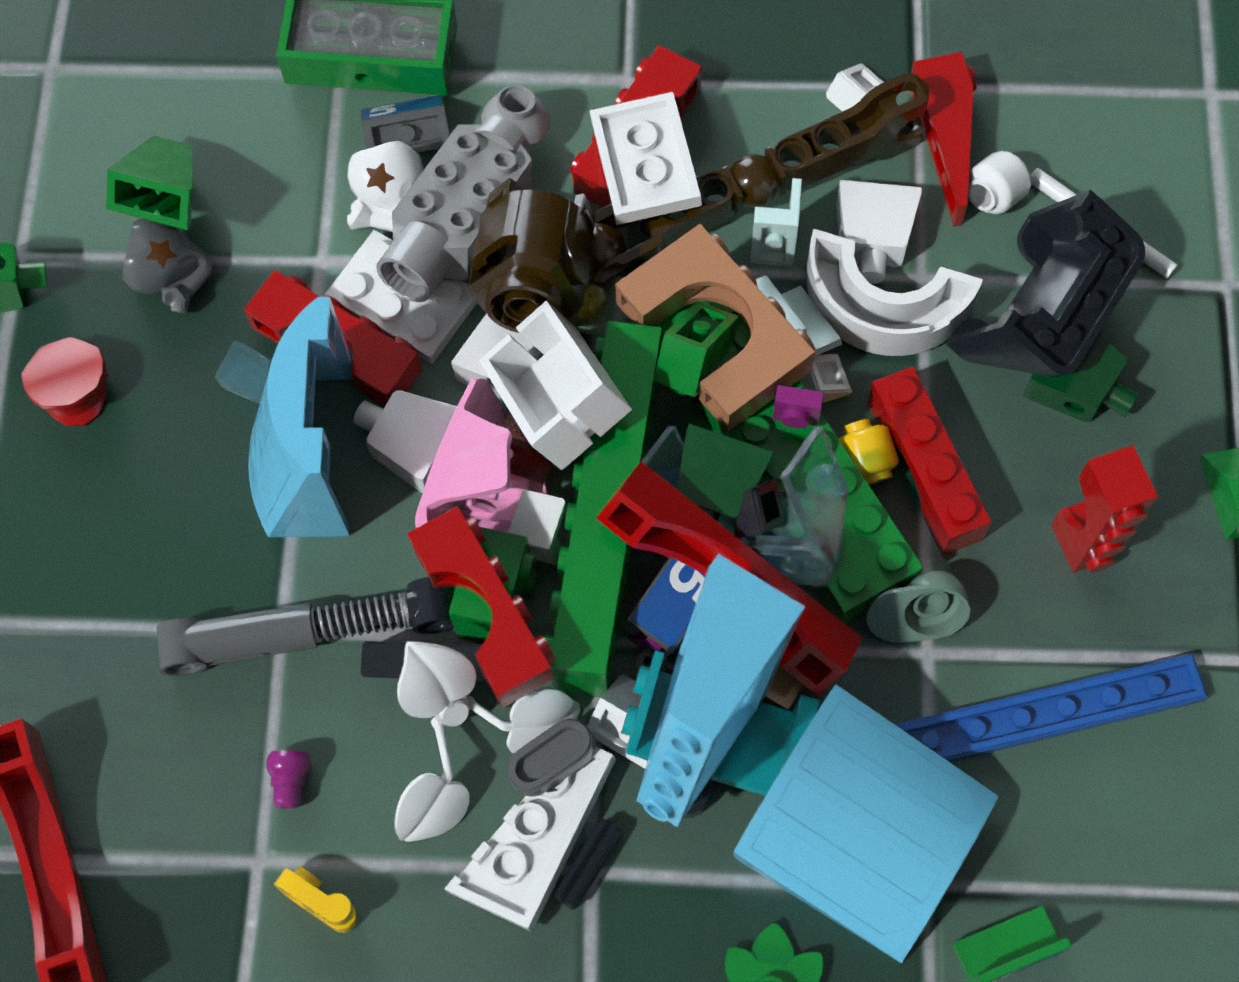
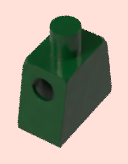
M1098 335L1081 364L1073 373L1060 377L1033 374L1022 396L1080 421L1090 422L1102 404L1126 417L1140 394L1117 381L1126 367L1128 359L1107 340Z
M689 424L686 431L677 490L717 522L720 516L737 521L745 490L761 483L772 462L773 452Z

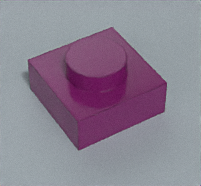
M777 385L772 420L781 421L784 425L792 428H806L808 425L817 427L823 392Z

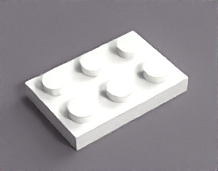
M673 92L590 110L591 122L617 225L702 206L701 194Z
M373 230L325 295L338 300L346 308V312L358 319L360 316L371 319L381 328V333L393 340L396 337L405 339L416 348L419 357L433 364L477 303L471 296L468 284L460 279H442L425 302H412L394 293L384 284L376 269L377 262L392 244L393 240Z

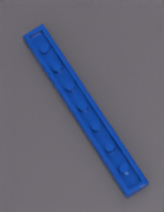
M1192 653L894 725L948 762H953L1204 702L1208 695Z

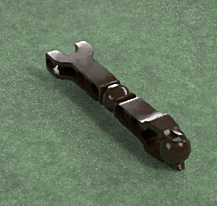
M915 74L900 75L874 87L854 106L783 138L773 149L771 146L766 147L765 156L757 153L743 155L733 163L730 170L726 165L721 167V171H710L697 176L696 180L701 194L702 206L677 211L686 214L682 218H670L668 215L671 213L617 225L612 204L597 210L594 228L595 241L589 275L593 276L591 285L603 286L617 276L626 277L699 224L708 231L728 221L735 212L737 215L742 214L743 206L755 208L767 205L775 198L777 193L782 196L786 194V190H791L793 178L801 179V188H804L865 160L873 158L878 160L890 159L914 148L920 143L923 135L924 125L919 116L925 112L928 105V85ZM903 91H912L917 95V99L914 101H909L902 105H898L896 102L897 95ZM905 125L912 129V132L909 134H898ZM825 144H834L838 146V148L826 149L822 146ZM787 161H797L800 165L792 167L784 163ZM711 195H721L724 197L719 201L706 199ZM638 223L641 226L642 233L650 239L626 251L624 238L616 229Z

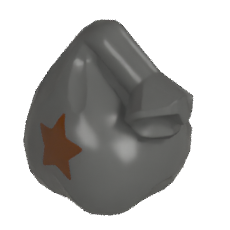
M142 218L134 221L125 257L122 280L138 293L148 296L161 293L162 302L170 306L171 311L187 314L192 296L212 276L211 261L206 253L180 228Z

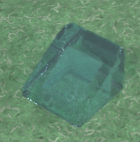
M235 340L218 368L215 377L222 389L260 404L272 361L247 345Z

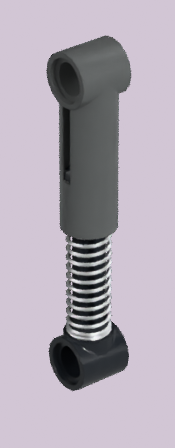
M424 577L410 582L407 585L406 592H399L395 598L393 594L390 595V599H386L383 595L382 600L379 601L377 597H374L373 602H370L367 598L366 603H362L359 599L358 604L355 605L352 601L349 602V606L342 602V607H337V604L334 603L331 609H329L328 605L325 606V610H321V607L318 606L317 611L313 608L312 603H305L202 621L194 618L167 620L156 626L160 672L167 676L192 675L204 671L207 666L318 648L319 642L321 643L323 637L329 641L331 636L336 640L339 635L346 638L347 633L351 637H354L355 632L361 636L363 631L370 634L372 629L376 633H378L380 628L386 632L388 627L394 630L396 625L400 629L403 626L406 628L408 626L412 627V631L417 634L446 632L454 629L449 615L454 595L453 586L434 588L429 577Z

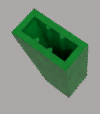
M152 136L107 169V210L188 230L191 227L193 193L192 145Z

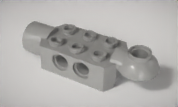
M510 85L502 89L487 102L481 115V125H457L392 211L393 242L377 262L376 269L384 284L400 297L412 302H425L442 279L468 280L472 269V259L482 212L486 209L489 193L509 178L517 182L516 191L531 190L532 158L524 147L539 142L547 134L550 127V117L541 99L535 96L527 87Z

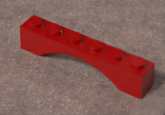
M640 461L618 487L596 519L632 548L652 551L676 559L705 576L710 565L720 554L805 606L780 665L817 696H820L846 672L862 637Z
M22 718L0 725V809L17 854L29 900L35 942V965L40 982H107L40 733Z

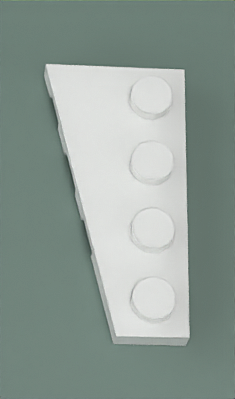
M595 747V752L590 761L544 794L535 797L525 796L518 806L514 804L504 816V823L487 843L484 841L471 856L473 860L459 877L455 875L444 889L460 899L532 932L616 761L614 755Z

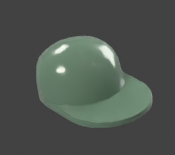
M931 570L913 578L907 587L891 589L874 598L867 608L866 621L870 631L885 641L905 643L938 639L950 636L962 629L969 620L970 603L964 585L956 577L945 571Z

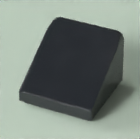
M776 478L769 479L745 490L735 525L734 536L737 538L758 536L785 524L786 520Z

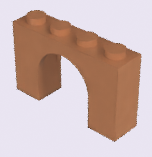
M701 224L615 284L616 304L634 324L656 327L681 308L697 301L723 304L736 311L743 318L751 336L745 348L700 382L699 400L727 432L734 429L776 397L777 385L790 387L812 371L815 347L810 337L802 329L795 330L785 319V312L779 302L773 297L767 298L758 289L756 279L751 271L744 265L738 266L729 256L728 248L717 234L710 235Z

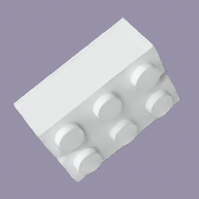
M545 301L516 327L524 338L544 354L540 359L536 358L522 344L508 334L487 352L479 362L530 445L563 470L593 444L590 436L596 433L601 437L632 409L576 327L549 302Z

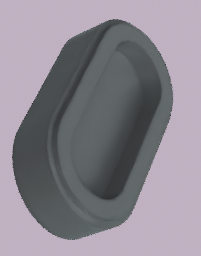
M577 719L561 720L511 756L507 764L508 780L522 795L529 797L542 795L590 761L595 752V738L588 726Z

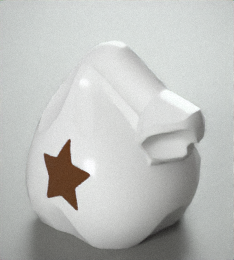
M392 141L359 151L351 156L347 176L350 189L357 196V199L351 204L352 212L347 216L348 225L351 230L374 227L393 232L392 211L424 170L421 157L410 146L402 141Z

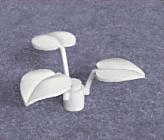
M407 642L404 664L398 681V701L405 713L418 718L433 717L431 725L436 732L443 765V775L440 778L433 773L421 774L406 787L398 802L395 815V831L399 839L410 842L441 835L454 828L467 812L469 806V792L461 782L451 781L453 769L444 732L445 725L450 727L460 725L466 720L469 710H473L500 730L510 731L507 737V747L512 753H515L559 721L577 719L580 713L579 702L558 688L539 687L516 700L510 710L511 721H504L478 704L472 696H466L472 691L476 681L475 668L467 657L445 646L424 642Z

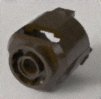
M509 178L489 193L486 209L482 212L468 287L473 299L486 311L492 321L507 330L519 333L516 327L545 301L549 302L567 320L575 317L583 308L595 241L596 215L585 194L576 195L575 201L572 202L560 195L541 190L516 191L517 182Z

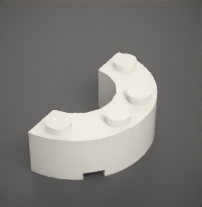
M813 229L806 269L808 294L836 333L846 343L878 355H913L944 343L950 338L956 327L968 319L983 279L940 267L933 280L919 290L903 294L886 292L870 284L859 272L854 258L856 241Z

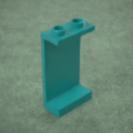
M656 650L650 668L640 666L633 693L641 695L638 708L629 705L621 730L622 734L629 736L625 754L648 760L672 676L659 671L664 653ZM801 695L793 712L761 703L710 779L766 796L816 715L820 700Z

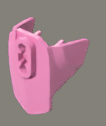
M473 378L470 380L446 429L415 516L416 528L458 506L465 520L473 516L480 527L508 533L523 489L549 495L547 483L543 477L528 471L510 460L514 454L510 449L512 434L508 429L504 428L506 419L503 408L495 392L485 379Z

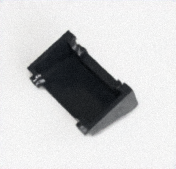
M1091 189L1030 213L1017 235V246L1023 258L1034 268L997 323L989 325L981 319L972 318L956 327L946 345L960 358L971 363L1047 377L1064 376L1073 373L1079 367L1145 258V245L1138 232Z

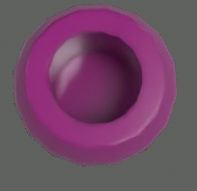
M271 751L266 760V769L271 776L270 786L273 787V804L276 808H298L301 804L302 787H305V777L311 769L310 756L304 751Z

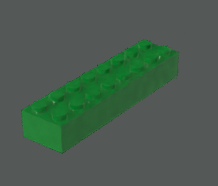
M704 301L703 303L739 316L735 329L716 367L717 370L745 348L751 336L747 324L736 311L720 303ZM695 303L681 308L656 326L662 327V341L664 333ZM800 380L790 386L805 389ZM700 392L693 397L715 433L773 452L772 462L761 483L776 478L786 522L776 529L786 545L803 551L806 559L803 572L828 611L844 624H848L866 614L870 603L881 593L895 588L907 587L913 578L922 573L923 566L821 412L817 427L810 425L806 428L788 427L781 421L772 420L775 404L774 398L734 429L727 432L699 400Z
M608 321L605 337L598 336L596 340L594 355L632 410L601 437L596 433L590 436L593 444L582 452V460H576L574 466L572 486L576 487L575 503L568 504L565 519V530H568L567 545L569 547L561 546L557 573L561 574L560 588L562 590H554L551 598L550 618H553L552 631H554V636H545V640L556 659L555 662L549 664L553 675L552 686L565 693L600 698L610 687L632 547L599 522L596 517L640 461L646 464L659 385L653 379L662 346V327Z

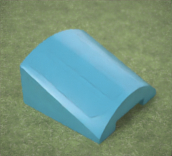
M330 296L317 297L304 308L283 334L272 358L252 429L248 461L250 489L257 514L268 537L349 536L350 526L329 483L331 445L323 428H313L315 380H353L351 376L353 359Z
M835 684L789 756L733 853L735 859L902 963L962 865L999 796Z

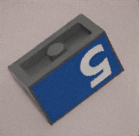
M442 95L361 109V124L367 149L392 141H402L419 153L440 149L450 136Z
M666 557L619 627L632 636L642 632L665 650L672 653L686 634L706 576L676 559Z

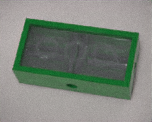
M286 0L276 54L285 84L447 96L458 27L454 1Z

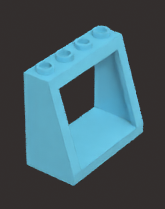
M718 554L708 568L678 653L636 800L643 805L645 811L650 816L659 821H668L676 827L679 826L764 700L805 608L802 604Z

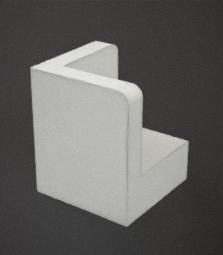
M525 489L521 493L508 533L528 537L531 554H536L537 561L558 565L561 544L557 538V533L566 509L565 500Z

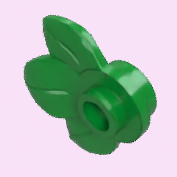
M772 923L758 935L751 952L737 947H729L725 959V972L729 982H819L823 970L822 954L819 952H807L794 956V949L789 938L776 923Z

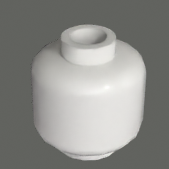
M1006 151L992 153L969 172L968 197L972 204L982 211L995 215L1004 213L1029 193L1031 186L1030 173L1025 163L1013 153Z

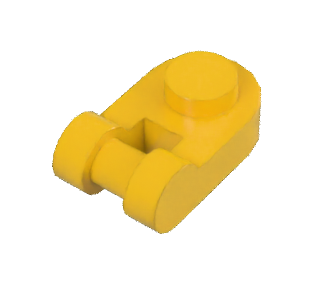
M300 866L295 872L285 868L274 883V886L281 893L334 931L346 933L355 927L358 915L345 895L340 893L326 895L318 889L322 882Z

